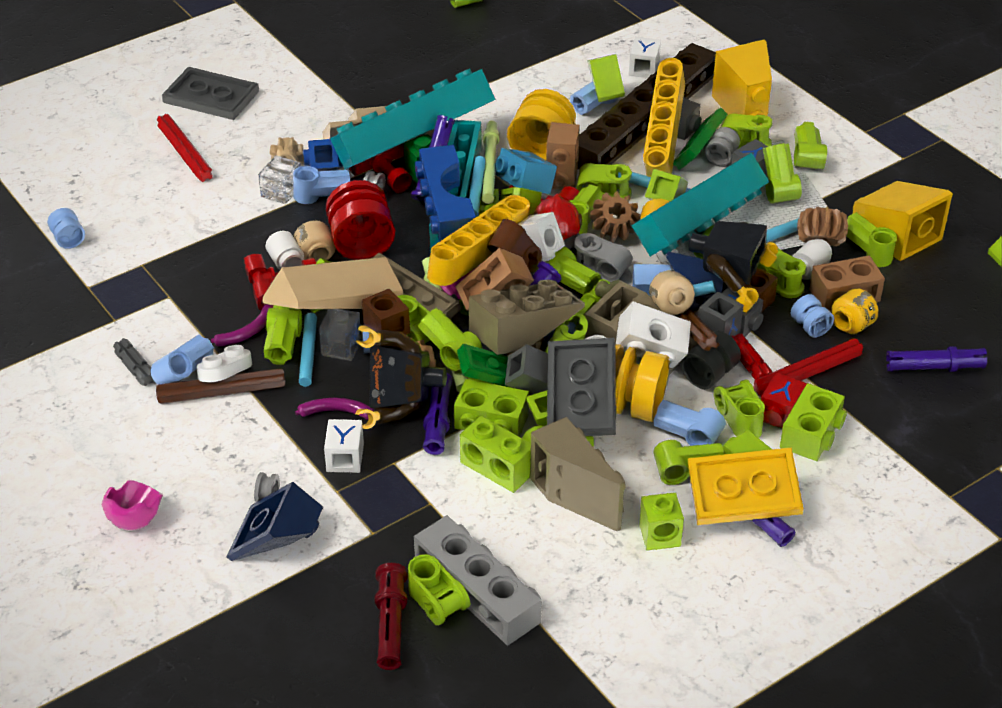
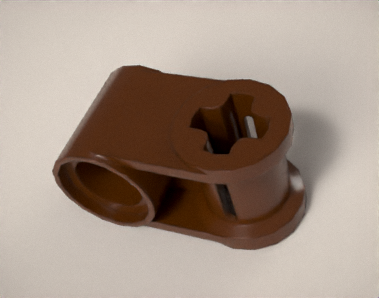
M502 219L487 248L492 253L501 248L521 256L530 273H533L538 269L537 265L542 261L541 249L526 234L522 226L512 220Z

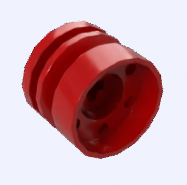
M353 180L341 184L332 191L326 202V214L337 251L344 257L353 260L371 259L378 253L383 254L387 251L394 241L395 227L384 191L376 184L366 180Z

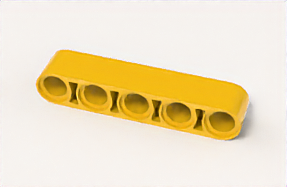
M676 58L662 60L657 69L643 154L646 176L649 177L652 176L653 169L672 174L685 90L683 66L681 61Z
M518 195L507 196L431 248L428 280L435 285L448 286L483 263L493 254L487 248V245L502 219H509L517 224L529 216V200Z

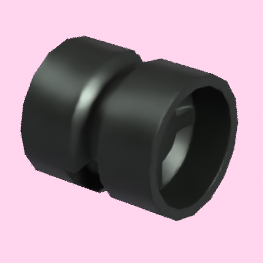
M713 331L717 335L716 340L719 342V346L716 349L712 347L709 351H705L698 344L681 360L682 372L694 386L704 390L710 389L725 373H728L740 362V348L736 341L725 332Z

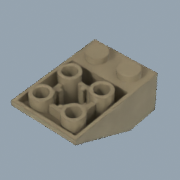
M541 280L538 284L529 286L512 285L510 289L501 291L484 290L481 294L469 296V332L475 334L483 344L497 355L511 353L526 344L530 346L535 344L585 307V303L554 280Z
M620 280L585 313L588 329L584 339L593 335H602L606 338H615L616 342L619 316L632 302L661 310L646 292ZM691 336L689 337L688 352L698 345ZM637 357V364H640L641 357ZM681 361L674 368L669 367L668 376L680 365Z
M567 417L531 432L530 479L546 499L614 531L621 530L622 513L624 512L623 497L626 488L625 481L618 471H614L605 461L602 452L599 449H595L587 441L584 432L579 427H575Z

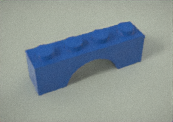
M454 145L419 149L420 161H415L416 177L420 179L421 195L425 197L426 214L432 215L430 216L431 232L438 235L439 242L476 218L470 198L458 197L448 192L460 186L459 160Z

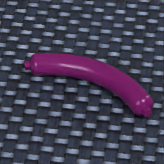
M264 305L258 317L248 325L232 332L216 334L214 338H211V343H215L217 347L227 346L254 336L266 326L267 312L269 308H273V305Z
M321 398L300 404L295 414L302 417L323 411H345L355 414L358 409H369L373 412L374 409L364 403L351 399ZM366 413L359 414V416L368 420Z

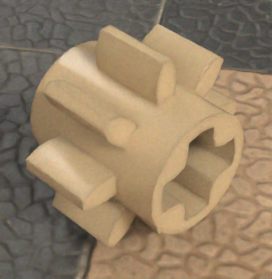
M279 137L278 144L270 146L271 165L276 164L281 172L294 171L297 163H304L303 144H298L294 137Z

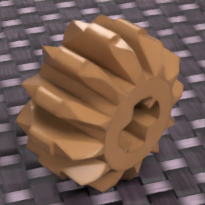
M616 191L612 198L606 192L602 195L601 200H595L593 204L594 210L590 213V219L594 221L592 224L593 230H601L600 238L609 235L613 243L616 241L617 236L625 241L628 239L629 233H635L631 225L640 220V214L637 213L638 203H629L630 195L625 196L623 199L620 198L619 192Z
M817 206L816 208H807L800 213L798 219L799 240L807 243L809 240L823 239L830 246H839L846 241V235H848L847 215L838 209H829V207L821 208Z

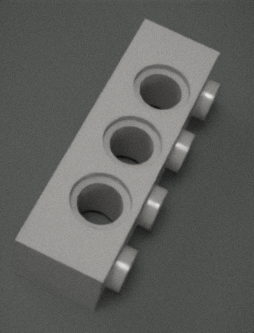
M446 515L414 535L415 557L427 554L438 559L439 563L467 591L471 603L468 609L507 646L541 623L542 601L536 590L523 584L509 566H503L493 557L492 552L487 546L480 545L470 536L468 530L462 524H457Z

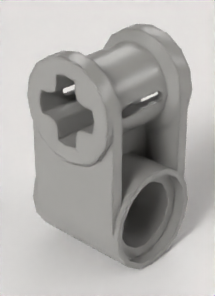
M583 233L575 238L574 245L577 249L575 255L577 262L581 263V260L584 261L583 265L601 274V279H605L610 283L619 280L632 263V254L623 245L612 243L591 233Z

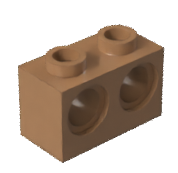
M551 122L547 139L546 160L557 166L552 189L562 190L565 186L575 188L578 173L580 125Z
M498 248L455 287L466 310L469 311V296L481 294L482 291L489 289L497 291L510 289V286L517 284L529 286L534 279L521 256Z
M869 255L813 266L809 289L821 302L822 307L832 311L834 301L852 289H863L870 293L876 302H880L885 278Z

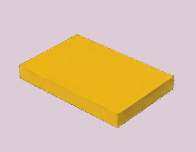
M792 447L688 458L697 525L803 514L804 508Z

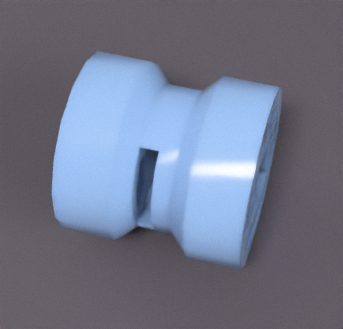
M60 208L50 214L47 221L48 227L54 234V238L60 247L71 249L82 243L85 231L73 210Z
M812 294L802 296L791 308L792 318L797 323L803 324L805 332L812 338L824 335L834 323V315L827 308L822 307L821 302Z

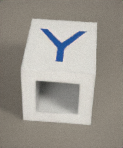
M635 36L630 52L629 76L648 78L657 71L660 62V39Z
M328 419L324 446L326 472L360 473L364 446L362 420Z

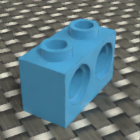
M501 148L500 156H498L495 163V175L514 187L551 194L557 166L532 152Z

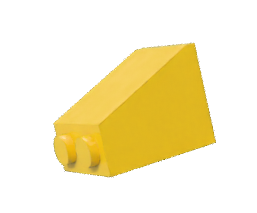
M763 39L716 51L712 97L728 115L736 113L741 115L767 116L772 84L767 42Z
M896 181L865 197L859 198L854 202L852 214L857 212L877 228L885 227L893 230L897 234L893 257L902 261L943 240L953 193L945 189Z

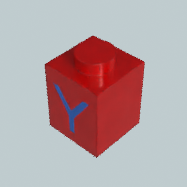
M776 372L761 396V401L765 405L763 422L783 429L784 422L807 383Z

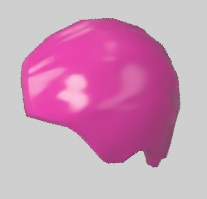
M128 480L118 490H115V487H109L101 505L106 518L114 526L124 530H137L148 525L157 514L163 494L148 485Z

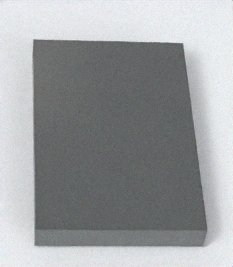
M187 67L162 94V101L166 104L235 120L259 92V85L255 82Z
M615 338L548 341L547 425L567 417L575 427H579L584 432L585 436L616 435Z

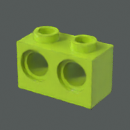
M465 379L454 404L455 429L465 430L479 416H483L520 437L529 415V406L526 402L529 391Z
M807 383L783 424L780 448L792 447L793 453L818 461L823 450H830L835 438L834 430H841L847 416V411L843 410L845 396Z
M479 416L460 434V463L514 493L530 478L531 443L485 417Z

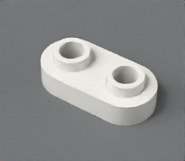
M232 345L224 348V352L218 355L204 357L202 362L196 366L198 380L202 382H217L248 369L252 366L251 352L244 349L242 345Z

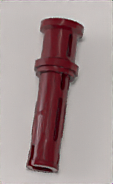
M394 562L382 564L376 569L379 591L375 594V605L380 610L377 664L385 670H394L401 665V614L407 605L404 583L408 579V570L405 566Z

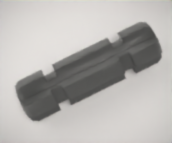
M124 338L120 342L116 341L113 345L114 353L122 360V363L132 375L136 377L137 381L143 386H147L150 382L153 383L151 366L147 364V361L133 347L131 342Z

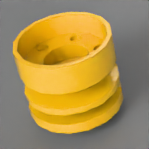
M538 89L527 94L507 129V140L511 149L532 152L546 160L547 139L551 122L576 124L574 106L565 96L557 91Z
M616 344V414H621L627 402H631L630 411L632 418L654 422V417L658 406L664 398L670 365L668 355L646 351L640 364H637L635 348L629 347L624 355L623 346Z

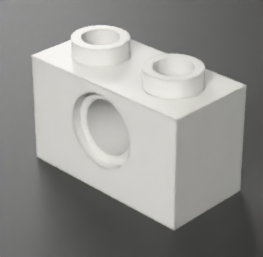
M632 302L619 316L616 344L622 345L624 352L629 347L635 348L637 357L641 358L646 351L668 355L670 359L669 367L674 368L688 354L691 322Z

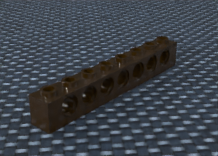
M691 43L674 57L680 60L683 66L685 79L683 98L689 99L713 79L716 52ZM657 71L579 134V170L587 163L612 165L647 135Z

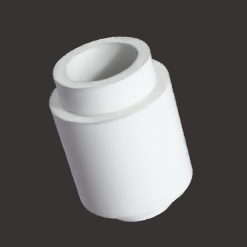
M278 231L267 239L266 250L279 270L282 267L302 266L304 253L290 232Z
M823 239L809 240L793 255L794 258L801 259L806 264V271L802 275V279H811L813 266L829 263L832 249Z

